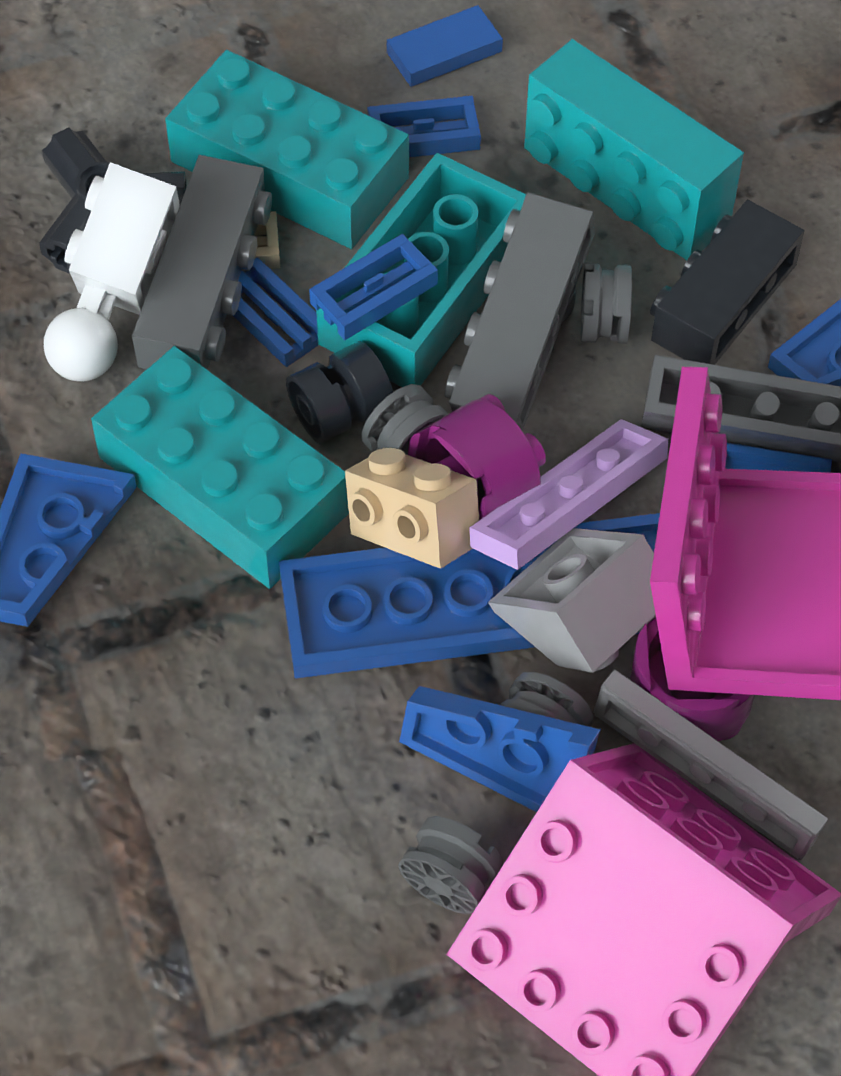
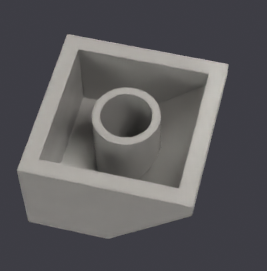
M573 528L488 603L499 617L557 666L594 673L610 665L618 657V649L637 632H640L645 624L647 626L656 617L650 585L654 553L642 534Z

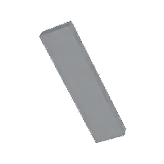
M614 670L602 684L593 711L596 717L668 766L791 855L801 860L805 857L818 838L828 818L618 671Z

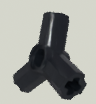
M68 127L53 134L50 143L42 150L46 165L72 199L39 242L42 255L48 258L56 269L70 274L69 268L71 264L64 261L68 243L75 229L84 231L91 210L85 208L88 191L95 176L105 177L110 163L103 158L83 131H73ZM185 171L141 173L176 186L179 204L181 205L187 188Z

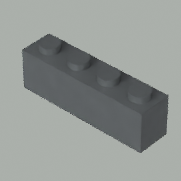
M203 155L198 156L132 334L139 368L148 369L173 346L207 370L211 361L218 362L220 360L226 337L225 328H222L227 314L235 315L241 298L242 285L241 282H238L239 276L243 269L250 270L252 268L257 250V237L254 235L258 224L265 226L271 213L272 193L265 191L263 168Z
M529 192L526 194L521 210L512 209L503 235V241L508 243L501 262L494 260L486 276L484 293L489 294L485 307L482 314L478 312L473 313L467 326L464 344L470 347L462 366L457 364L453 366L446 383L445 397L450 399L449 404L452 412L472 400L491 394L500 400L506 413L523 431L595 235L593 211Z
M659 355L654 356L641 421L642 428L672 433L682 367H708L711 394H721L722 422L719 433L726 434L727 443L832 459V461L841 463L840 386Z

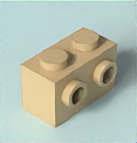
M383 448L373 451L369 458L345 470L351 535L440 569L473 549L470 546V527L479 521L476 479L451 471L446 465L431 464L405 455L402 450L396 448Z

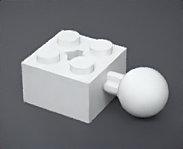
M111 162L104 178L95 176L85 202V208L91 210L84 231L75 229L68 243L64 258L65 262L71 264L69 272L78 292L81 293V297L76 308L64 311L52 320L44 336L46 359L50 366L62 377L72 381H90L103 375L112 366L117 355L118 341L116 332L108 320L114 306L140 315L180 207L176 186Z

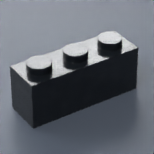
M748 199L733 217L726 214L717 224L712 234L711 242L702 252L697 249L690 255L681 272V278L673 287L669 285L664 286L656 296L650 310V314L654 316L651 341L684 360L715 365L795 268L805 230Z

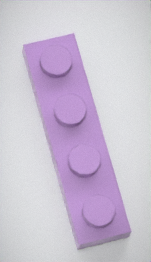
M620 419L540 477V485L501 505L470 527L471 548L517 570L666 460L668 458V438Z

